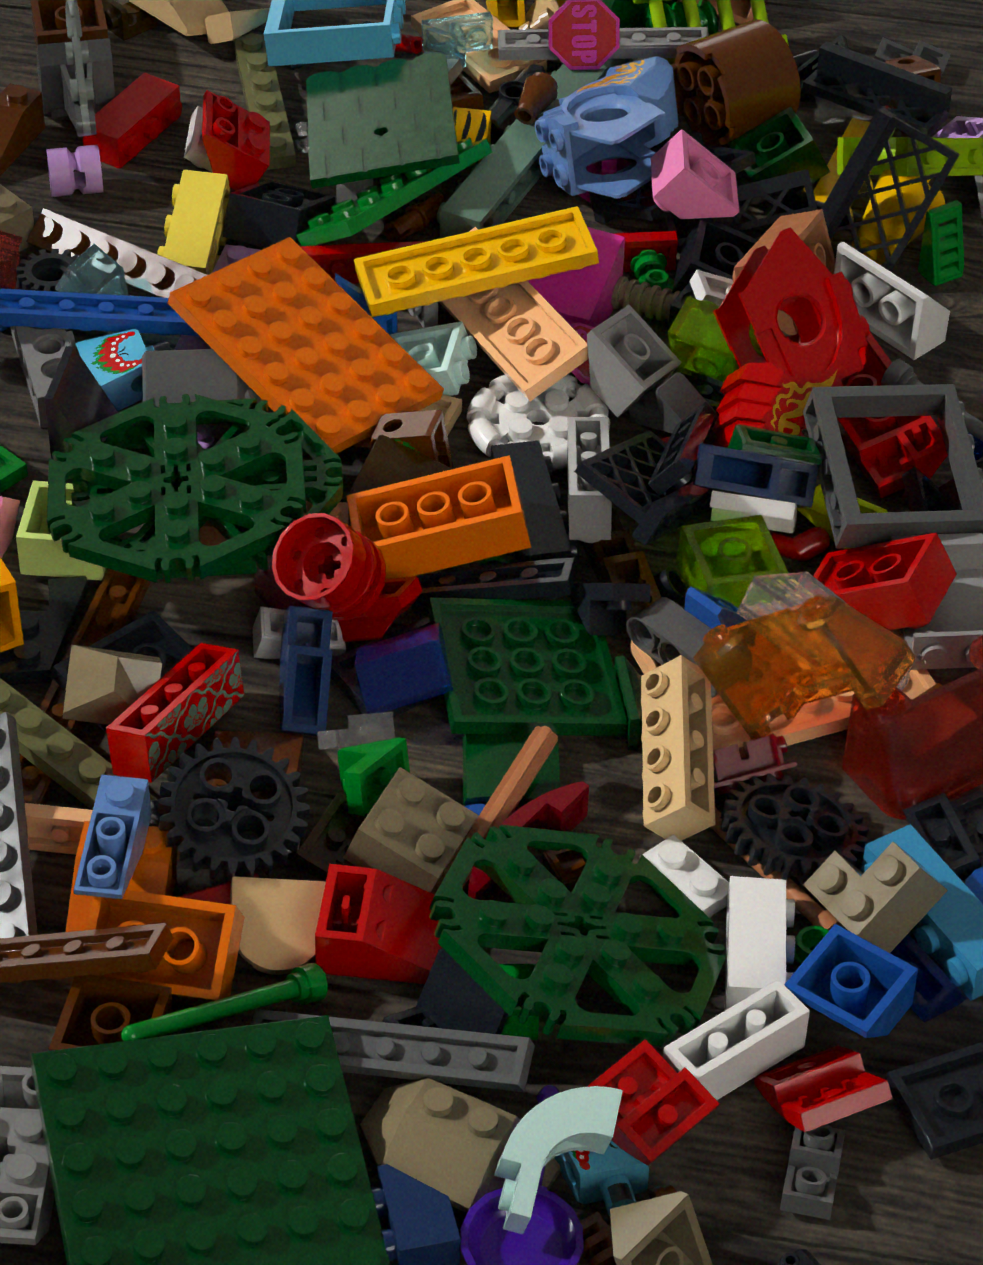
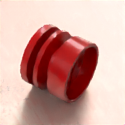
M326 513L307 514L293 521L281 533L273 550L272 570L278 586L286 595L305 604L309 608L333 611L332 620H350L365 613L378 600L385 585L386 564L382 551L371 539L363 536L362 533L354 530L339 518Z

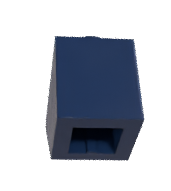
M388 1164L377 1166L378 1187L371 1189L378 1217L384 1218L386 1230L381 1232L389 1261L394 1260L395 1265H460L461 1239L449 1196Z

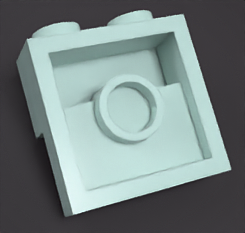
M462 321L390 335L444 388L443 395H458L461 384L469 382L470 373L467 363L468 360L476 358L477 346L473 336L468 335Z

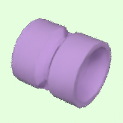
M98 145L78 146L76 151L72 153L67 147L46 149L52 197L71 196L76 189H79L82 194L103 193Z

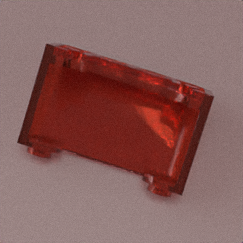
M983 635L972 642L969 650V659L978 670L913 700L903 691L889 684L873 685L853 694L842 769L886 815L896 819H906L903 813L905 808H909L944 792L948 800L983 784Z

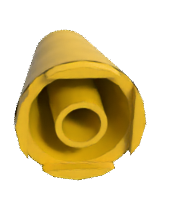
M885 169L882 172L874 189L894 184L891 170ZM898 176L899 182H903V181H907V180H911V179L920 177V176ZM922 182L901 187L906 208L922 204L925 199ZM896 189L875 194L880 215L901 210ZM941 190L938 191L928 210L945 204ZM871 200L868 202L863 220L875 217ZM917 211L908 213L910 223ZM926 213L908 244L924 232ZM902 215L882 220L887 241L902 238L906 231ZM876 222L861 225L858 230L861 248L882 243ZM853 240V242H852V247H853L854 249H856V248H855V244H854V240ZM898 244L889 246L891 255ZM883 248L863 253L879 265L886 261Z

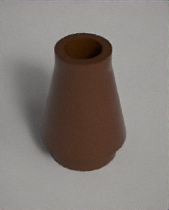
M536 72L526 78L518 107L515 110V116L521 123L527 125L534 123L535 119L556 100L558 85L552 76L544 72Z

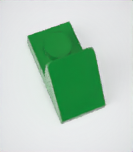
M398 737L345 747L338 750L337 753L341 787L347 796L349 814L365 816L371 811L400 767L410 773L406 738Z

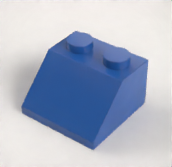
M834 924L784 985L802 1003L865 1038L888 1035L913 1004L918 968L843 927Z

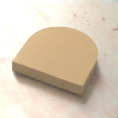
M232 877L230 905H236L245 917L239 954L257 971L272 975L289 974L295 967L307 964L315 956V933L326 882Z

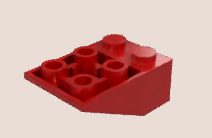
M329 864L315 933L316 964L322 968L325 974L425 984L436 955L442 948L438 944L439 938L434 935L439 920H430L429 917L431 913L429 908L435 894L377 868Z

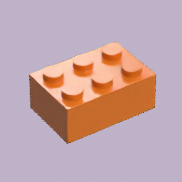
M126 890L122 899L92 896L86 930L167 923L174 939L156 969L143 973L135 971L108 973L103 975V977L171 987L173 1003L197 1006L231 995L245 917L236 905Z

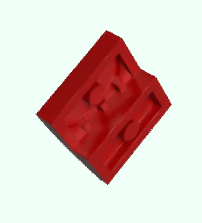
M646 1039L587 1086L611 1087L623 1090L611 1141L648 1166L720 1104L686 1067L677 1073Z
M840 1045L754 1077L756 1088L767 1102L786 1121L805 1133L892 1099L888 1080L865 1072L861 1054Z

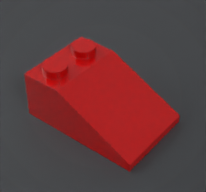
M937 532L827 553L797 602L802 609L889 630L906 627L917 629L930 623L957 573Z

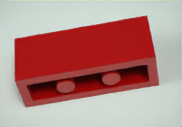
M143 73L95 114L97 135L83 136V146L98 145L101 162L119 169L122 168L181 116L180 86Z

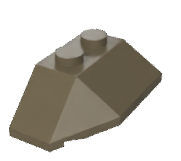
M427 1077L384 1088L360 1123V1131L366 1140L376 1167L388 1164L449 1196L452 1207L468 1213L469 1208L486 1193L503 1187L505 1178L494 1176L505 1145L520 1119L516 1115ZM554 1158L546 1164L542 1186L547 1187L548 1191L559 1175L561 1165Z

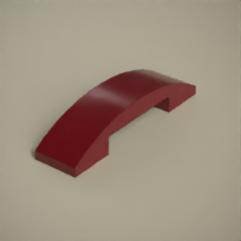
M580 781L549 791L522 806L501 825L571 832L587 817L589 785ZM473 867L469 881L468 896L477 900L499 901L504 896V891L483 870Z

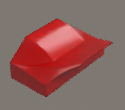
M418 577L385 579V585L378 600L365 613L350 620H337L342 631L343 640L351 642L382 639L394 620L401 613L407 611L422 593Z

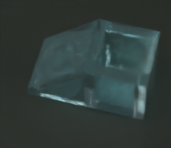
M95 243L67 267L55 287L58 292L128 296L124 268ZM105 331L108 335L117 333L115 331Z

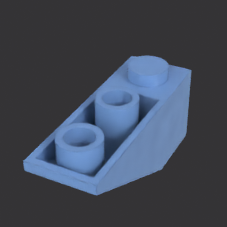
M101 775L74 885V894L115 899L123 898L142 855L152 814L148 779Z

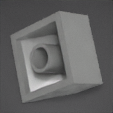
M630 305L621 309L587 334L591 389L617 418L640 401L647 393L655 390L682 363Z

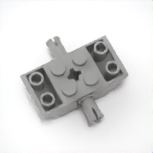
M0 1066V1243L36 1245L49 1231L55 1194L32 1068Z

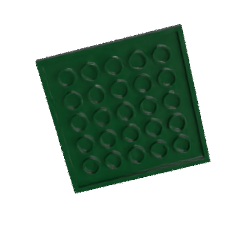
M328 1015L32 1053L31 1068L67 1265H390Z

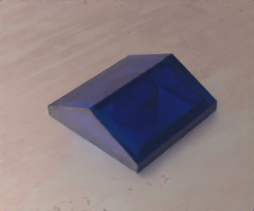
M440 622L357 648L355 668L369 717L453 691Z

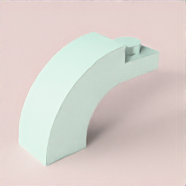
M601 1086L569 1089L537 1104L520 1120L505 1145L494 1176L505 1178L498 1206L499 1210L507 1211L503 1226L504 1230L519 1234L524 1233L531 1219L542 1168L551 1159L560 1154L576 1150L591 1151L604 1155L613 1138L623 1090Z

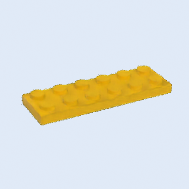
M578 206L354 259L355 270L371 317L389 315L405 309L427 306L456 297H465L489 289L503 288L510 284L540 279L548 275L578 270L599 263L598 250Z

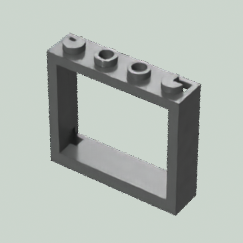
M954 384L812 388L803 410L809 438H813L822 457L821 464L816 466H819L818 476L836 548H856L891 541V536L925 535L936 532L937 534L983 533V471L980 467H977L974 457V438L967 432L964 421V403L959 401ZM937 415L962 510L860 513L837 418Z

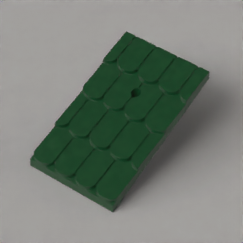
M428 53L410 61L394 59L383 62L375 67L370 65L354 66L341 73L334 71L320 72L306 79L308 156L312 189L460 163L446 54Z

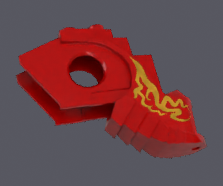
M791 227L779 232L769 250L764 245L752 252L720 307L713 310L730 351L733 352L739 369L726 377L720 389V392L725 394L716 409L719 416L712 428L713 432L716 433L713 445L728 448L735 425L739 424L805 437L801 432L807 428L803 410L812 388L843 386L842 381L864 369L858 350L868 345L866 337L870 333V328L866 318L858 313L850 282L844 277L842 271L832 274ZM778 310L789 315L797 325L800 336L799 343L791 341L779 328L777 320ZM750 324H752L753 333L765 358L760 356L752 346L749 335Z

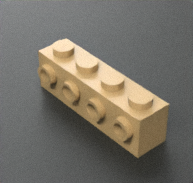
M680 655L641 676V741L644 827L664 839L674 834L682 841L715 825L716 822L711 674Z

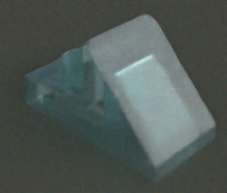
M490 12L422 20L423 54L443 53L446 54L447 59H460L462 68H465L466 52L493 49V17Z

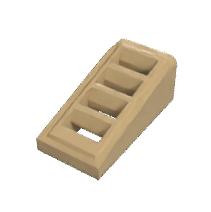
M270 8L230 11L207 16L204 19L208 42L210 44L233 41L266 23Z

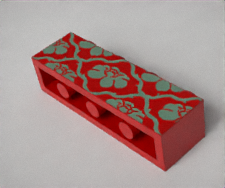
M200 643L108 725L106 732L113 775L148 779V782L152 783L244 696L239 650Z

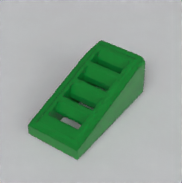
M958 200L926 212L918 272L935 286L963 276L962 204ZM947 221V224L939 227L940 223Z

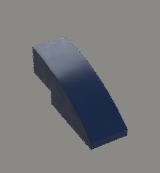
M700 443L693 485L710 490L792 502L797 504V508L806 509L812 508L819 466Z
M289 606L283 614L279 684L280 732L303 733L304 735L320 737L326 735L333 652L330 649L333 611Z

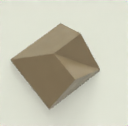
M71 645L62 718L110 725L160 680L162 661L159 657Z
M679 1191L610 1209L613 1256L616 1265H713L689 1194Z

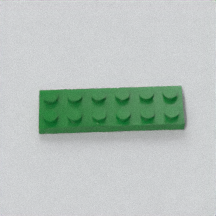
M469 137L458 141L459 164L382 177L379 179L381 186L372 185L356 193L357 200L348 199L332 207L333 214L324 213L307 221L309 228L296 235L300 245L315 246L353 236L492 153L488 140L484 139L472 143Z

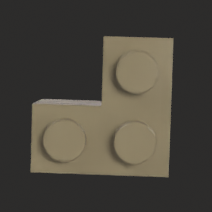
M892 842L864 873L838 852L834 851L803 884L848 931L888 953L892 952L948 891L918 861L895 842Z

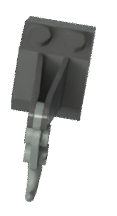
M66 0L67 35L72 42L37 45V73L40 92H42L44 116L51 115L53 120L71 119L77 130L78 137L97 135L95 114L115 98L110 38L80 41L82 27L77 0Z

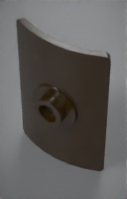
M379 435L348 495L451 470L452 468L385 435Z

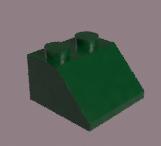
M791 106L728 143L732 149L755 152L757 162L744 169L752 183L808 169L813 185L821 177L830 173L815 141Z

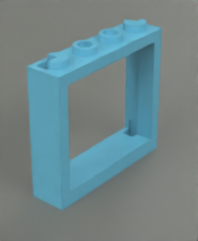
M272 0L264 30L268 66L394 57L396 44H401V29L404 28L403 15L406 14L405 0ZM386 5L383 22L291 29L295 11Z

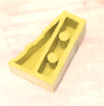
M183 170L180 184H174L172 191L173 214L167 215L165 220L164 234L167 237L165 246L159 247L157 255L207 275L212 273L220 255H217L219 246H225L228 238L222 237L229 195L231 193L227 174Z

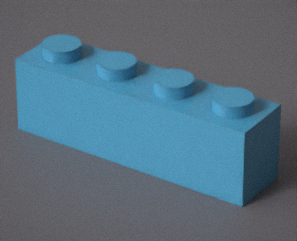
M911 824L865 844L861 867L862 873L872 865L892 842H895L948 890L910 932L916 938L921 950L926 954H930L942 967L952 985L959 987L970 1001L982 996L983 904Z

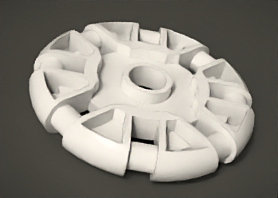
M569 374L532 401H529L506 375H502L493 379L489 384V388H481L474 395L467 411L468 431L475 445L488 457H491V445L539 440L543 455L550 456L553 471L567 469V417H608L609 410L591 389L590 385L578 384L577 378ZM608 417V425L610 430V419ZM532 422H543L546 424L534 425Z

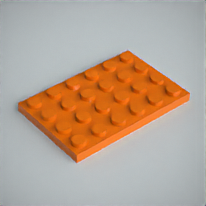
M291 237L170 292L168 304L262 400L268 401V406L274 412L281 405L286 406L287 415L293 409L336 454L372 436L381 416L390 413L419 411L440 400L444 388Z

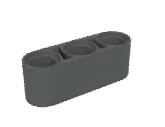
M661 597L627 621V632L633 643L661 665L682 655L710 673L711 698L747 674V661L735 645L667 597Z

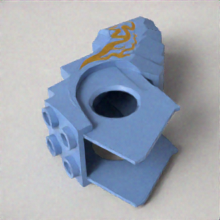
M659 56L610 67L606 77L577 89L569 96L559 99L560 106L543 112V116L535 121L537 138L540 142L546 143L542 145L543 155L539 157L540 169L545 177L552 176L557 186L561 187L571 196L590 191L617 199L631 194L651 181V157L655 152L650 148L670 136V132L674 131L679 123L673 67L666 59ZM625 158L637 161L636 166L630 170L616 174H593L586 169L590 164L608 159Z

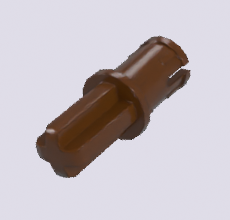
M436 193L418 205H409L401 216L384 225L386 238L390 242H402L415 232L427 230L428 223L436 219L440 205L443 202H447V200L444 199L441 193Z

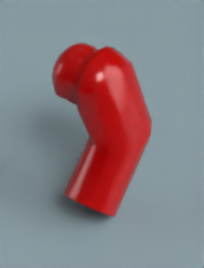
M821 527L810 528L793 538L774 532L769 541L768 552L806 562L828 548L830 536Z

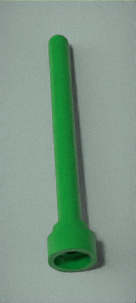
M316 963L295 967L286 976L285 981L128 1025L122 1030L121 1037L123 1041L161 1037L289 999L293 1002L307 1005L323 1000L326 997L328 991L327 978L322 968Z

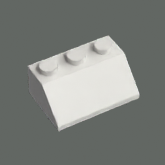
M845 242L838 244L834 274L842 271L844 277L850 282L858 313L866 318L870 332L913 360L945 342L950 315L948 309Z

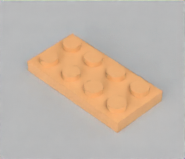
M452 0L411 15V27L441 53L446 54L448 59H460L463 71L489 93L499 91L501 84L515 80L525 68H529L532 64L543 66L545 71H547V60H499L498 30L510 29L475 0Z

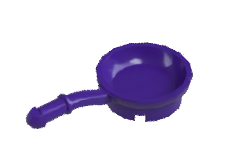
M552 1085L543 1087L537 1095L538 1104L560 1093V1091ZM546 1165L542 1168L531 1219L523 1234L503 1229L507 1211L498 1209L503 1187L486 1193L469 1208L461 1226V1253L467 1265H578L584 1250L583 1227L574 1209L556 1193L548 1191L547 1187L542 1186Z

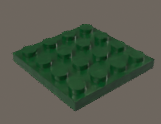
M430 598L427 611L452 734L532 733L537 726H548L556 735H625L628 723L606 636L591 635L586 631L572 601Z

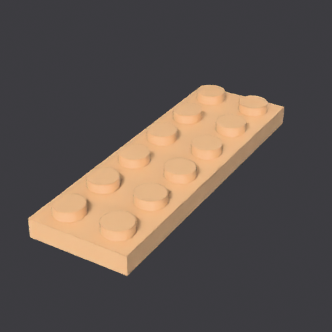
M528 281L510 284L503 288L473 293L465 297L439 301L457 322H463L469 336H473L480 348L529 401L535 399L588 360L587 342Z

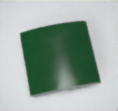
M531 733L464 735V805L487 804ZM558 742L517 806L522 807L535 798L560 787Z

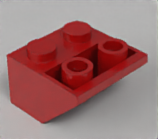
M206 90L203 95L202 141L213 173L227 174L229 186L234 190L256 184L270 166V121L257 112H250L234 104L225 96H218Z

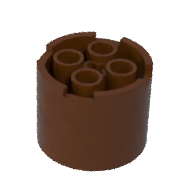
M751 20L676 48L677 55L674 64L671 66L674 73L678 117L684 115L690 128L693 131L702 133L704 144L719 147L727 145L790 106L795 113L797 112L801 93L797 65L785 39L771 24L763 20Z

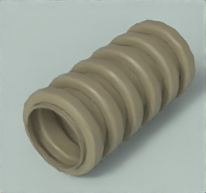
M621 276L615 284L611 305L616 310L630 305L639 316L645 313V317L648 319L656 316L657 321L663 322L667 319L669 324L670 305L681 291L673 293L670 288L662 290L659 285H654L651 288L648 282H643L640 285L637 279H632L629 282L627 277Z

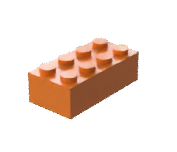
M510 455L346 495L351 527L362 533L363 536L371 539L382 551L386 564L385 579L413 577L532 548Z

